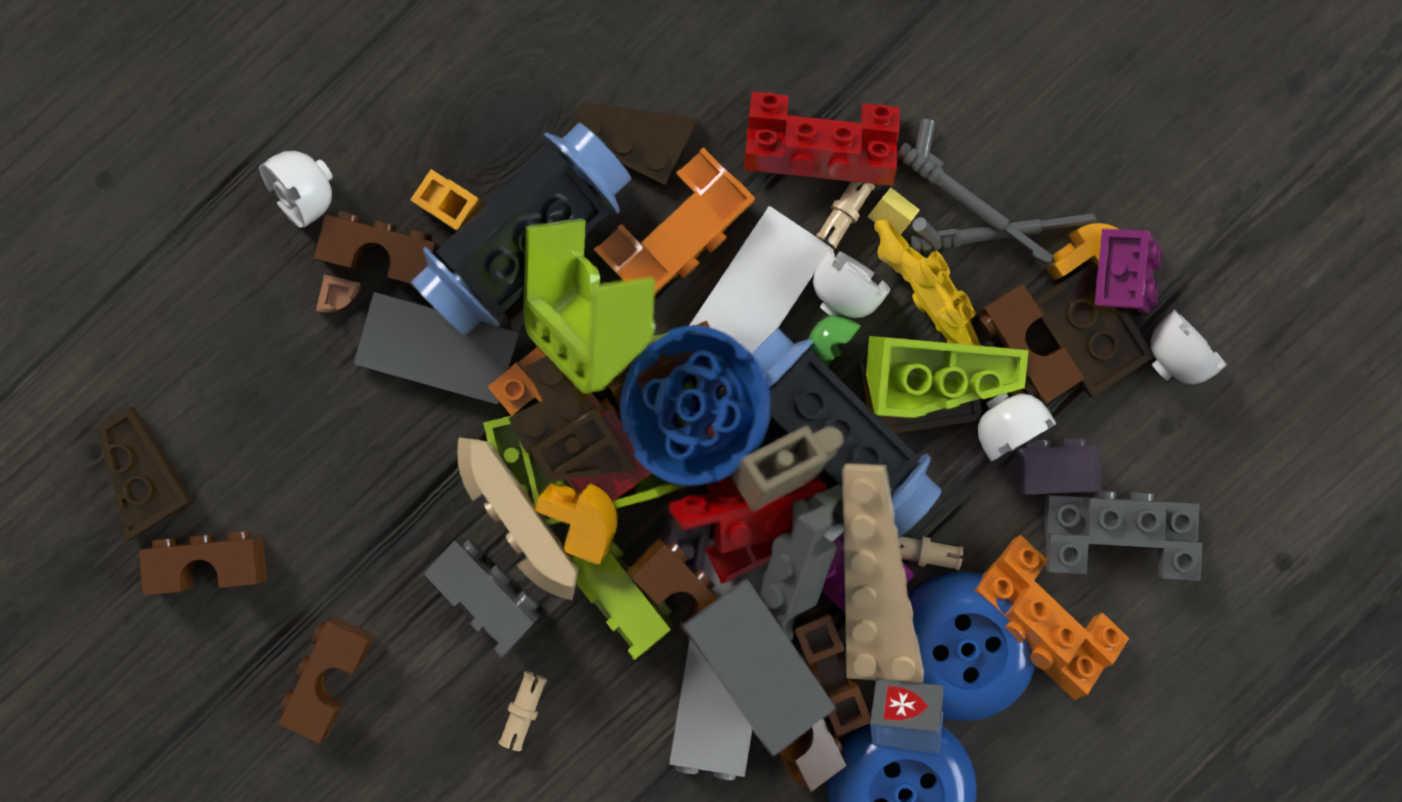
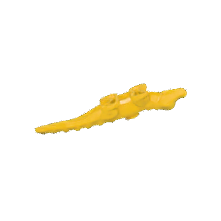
M887 219L877 220L874 228L880 237L878 257L897 273L903 275L904 280L911 284L915 292L912 294L917 308L923 313L927 312L936 325V330L944 335L947 343L982 346L971 323V319L976 315L973 305L965 292L962 290L958 291L949 278L950 269L943 256L935 250L931 252L928 258H924L909 246L907 241ZM1022 389L1009 392L1012 396L1025 394Z

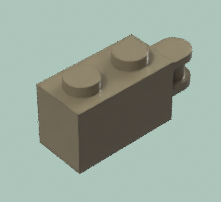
M805 426L742 458L732 477V481L752 511H755L816 479L826 462L835 456L837 449L843 442V436L834 427H826L813 434L809 427Z

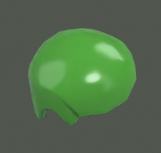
M827 316L811 331L809 339H812L813 342L807 349L808 351L811 350L829 367L831 361L842 354L838 344H847L849 341L855 340L861 326L843 316Z

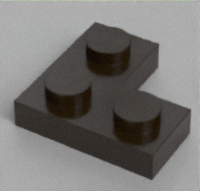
M548 356L526 366L542 401L508 418L525 453L530 452L529 447L590 408L582 391Z

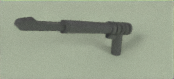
M921 119L916 148H911L912 146L905 142L897 151V159L899 161L903 160L906 166H911L914 172H919L921 177L927 178V181L932 185H937L999 232L1003 230L1033 252V258L1045 264L1050 263L1052 255L1010 225L1008 223L1010 220L944 173V169L941 168L944 164L943 161L930 153L935 121Z
M1091 213L1042 221L1040 219H1032L1009 224L1026 236L1039 234L1043 230L1071 226L1082 227L1094 224L1097 221L1095 214ZM919 217L912 224L913 229L918 234L910 236V246L920 253L921 250L922 252H927L931 249L932 251L940 250L941 248L948 249L951 246L955 248L961 247L963 244L1012 237L1003 230L999 232L992 226L936 231L926 219Z

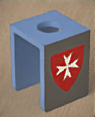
M876 679L870 723L872 745L926 753H939L943 725V687L941 685Z

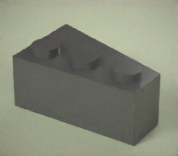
M459 538L444 551L424 575L454 607L459 606L473 619L470 624L477 632L486 631L498 643L494 650L503 657L542 614L537 610L539 603L525 590L519 593L510 584L511 576L499 565L496 564L492 568L482 558L485 553L471 539L465 542L462 538Z

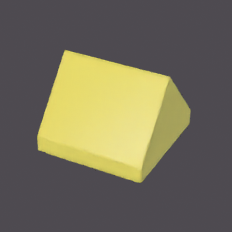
M890 187L868 215V218L874 223L879 219H887L901 235L917 215L919 209Z

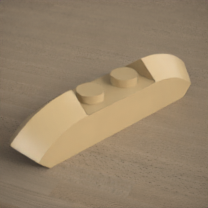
M459 437V470L464 486L472 501L484 494L487 501L483 504L489 515L495 522L502 520L509 530L506 538L512 548L518 554L524 552L527 556L525 560L518 564V567L532 582L553 595L572 600L579 572L577 564L569 553L563 552V544L542 514L535 511L536 505L492 442Z

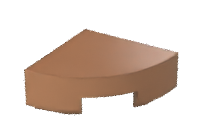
M324 275L316 311L331 313L348 307L359 296L363 284Z

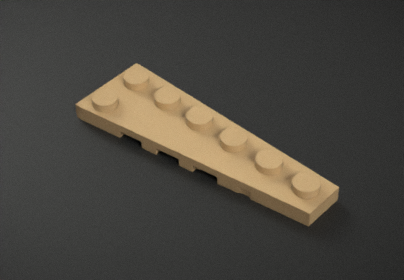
M845 464L843 469L847 678L875 681L876 679L923 683V664L912 620L913 611L906 588L907 579L900 556L898 531L894 524L895 515L886 466Z

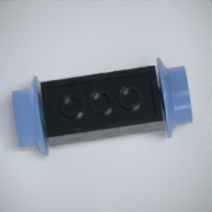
M578 123L563 138L546 132L543 138L548 146L436 251L455 273L452 274L427 247L423 248L428 266L411 283L464 337L481 322L496 327L501 325L474 297L475 295H478L499 317L524 294L526 226L583 218L586 221V235L609 213L608 210L614 214L620 212L615 194L631 180V177L602 141L581 123Z
M777 328L753 352L766 376L770 392V417L767 431L778 441L805 426H808L813 434L826 427L838 429L843 436V442L837 449L835 456L826 462L818 475L827 485V490L839 484L843 487V469L845 464L886 466L895 515L894 524L897 527L898 536L901 537L924 516L941 494L942 490L926 475L931 457L928 454L918 457L811 350L787 370L811 345L813 340L807 339L794 344Z

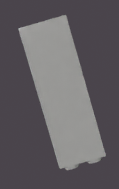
M706 536L701 571L715 584L710 591L717 598H720L741 581L747 579L759 595L763 584L762 577L769 563L721 584L705 550L715 544V537ZM689 638L669 765H676L677 771L688 774H697L699 769L712 771L714 777L724 780H735L736 776L745 777L752 727L691 638Z

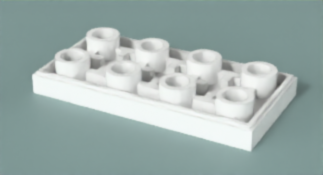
M769 206L689 326L697 325L707 320L710 328L720 330L735 337L753 353L779 327L813 276L819 262L831 247Z

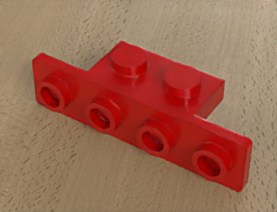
M818 476L816 479L755 511H752L738 488L733 486L724 487L719 491L700 496H688L683 500L670 503L669 507L670 513L682 529L714 522L715 546L722 554L771 541L784 533L792 532L793 502L813 497L820 491L824 492L827 485Z

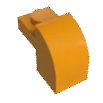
M432 169L410 199L455 231L463 227L486 205L479 198Z
M1094 223L1071 232L1068 236L1076 247L1074 248L1069 243L1054 253L1052 257L1055 262L1048 266L1047 270L1056 280L1065 276L1085 261L1088 264L1095 262L1098 267L1102 229L1118 228L1108 224Z
M590 483L581 494L576 493L573 488L567 485L550 484L538 497L535 507L536 512L571 524L563 552L600 565L611 550L618 522L615 506L609 496L602 489Z

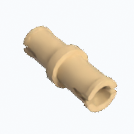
M851 181L840 200L833 202L830 207L832 210L830 216L815 237L825 243L831 232H833L827 242L835 250L850 224L856 223L860 217L858 211L870 192L875 188L874 184L864 183L862 185V182Z
M923 536L921 540L899 537L901 559L915 561L917 566L925 567L926 564L960 570L962 559L958 558L963 556V547L930 542V538Z
M528 671L524 672V678L515 702H510L508 711L511 713L502 737L498 742L501 746L508 749L511 744L514 751L522 750V744L531 720H536L538 712L535 709L544 685L548 680L538 674L535 678L533 676L534 673Z

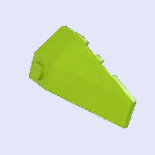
M869 336L866 377L875 415L915 418L926 415L929 412L959 406V404L977 399H986L1024 389L1029 350Z

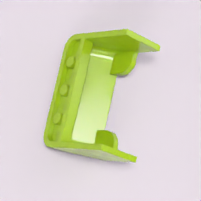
M583 218L526 226L523 317L527 334L583 393L600 391L649 345L651 337L654 335L653 305L655 280L649 277L600 285L598 269L592 266L591 262L584 257L586 221Z

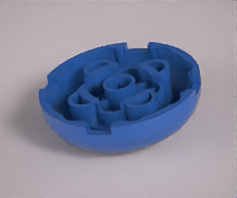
M684 326L668 331L669 334L661 337L653 344L649 343L636 357L623 384L620 414L623 431L628 433L631 444L636 451L634 455L645 468L656 476L672 483L703 485L732 475L736 472L742 458L757 451L768 427L770 392L761 365L743 343L735 337L714 328ZM696 351L690 357L688 363L676 367L670 376L665 379L649 381L643 391L638 387L637 376L646 368L659 360L660 354L664 353L666 357H670L684 352ZM692 376H695L697 378L696 388L687 390L685 383ZM726 385L727 395L720 399L719 390L722 386ZM677 414L686 420L683 428H680L678 424ZM711 424H713L716 434L713 439L708 435V428Z
M958 571L938 574L923 581L908 593L913 611L912 620L915 635L918 638L924 670L923 684L941 685L943 687V718L949 720H980L1005 710L1025 691L1036 668L1030 660V655L1033 651L1026 639L1019 643L1005 628L1010 621L1004 615L1008 612L1013 602L1009 599L996 600L998 608L1004 613L1003 615L989 601L974 591L983 575L979 572ZM965 614L969 617L970 625L967 629L959 630L956 628L955 619L958 615ZM990 637H997L1000 640L999 648L992 652L987 651L985 647L986 640ZM965 643H970V646L973 648L969 654L964 652L962 655L961 647ZM938 645H944L948 649L947 657L941 661L934 659L932 655L933 649ZM974 667L978 670L977 679L968 683L964 680L963 673L967 668Z
M870 723L854 729L841 742L843 750L840 754L846 767L827 780L828 802H874L878 798H884L888 802H976L977 796L976 776L969 755L959 740L943 725L940 752L937 754L872 745ZM891 762L898 763L900 766L899 772L892 774L890 777L884 773L886 765ZM926 773H931L936 778L930 784V788H924L920 784L921 777ZM908 788L911 790L908 796L905 795L904 798L898 797L901 789Z

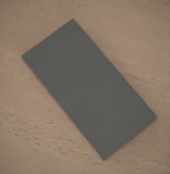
M374 292L354 364L500 405L499 400L488 389V386L510 368L520 333L481 322L464 337L436 309Z
M747 579L741 581L682 625L771 755L775 756L836 709Z

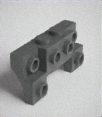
M840 484L824 492L816 493L808 504L809 512L802 513L795 520L792 527L793 531L780 535L772 545L773 553L768 568L762 577L763 584L759 597L769 606L768 610L789 641H792V628L798 616L817 605L837 548L824 535L830 528L841 521V518L835 514L838 503L844 500V491Z
M1094 490L1093 497L1044 494L1043 518L1046 533V571L1087 574L1088 544L1158 548L1159 552L1158 577L1163 579L1201 581L1202 542H1198L1200 504L1154 501V494L1131 492V499H1116L1117 492Z

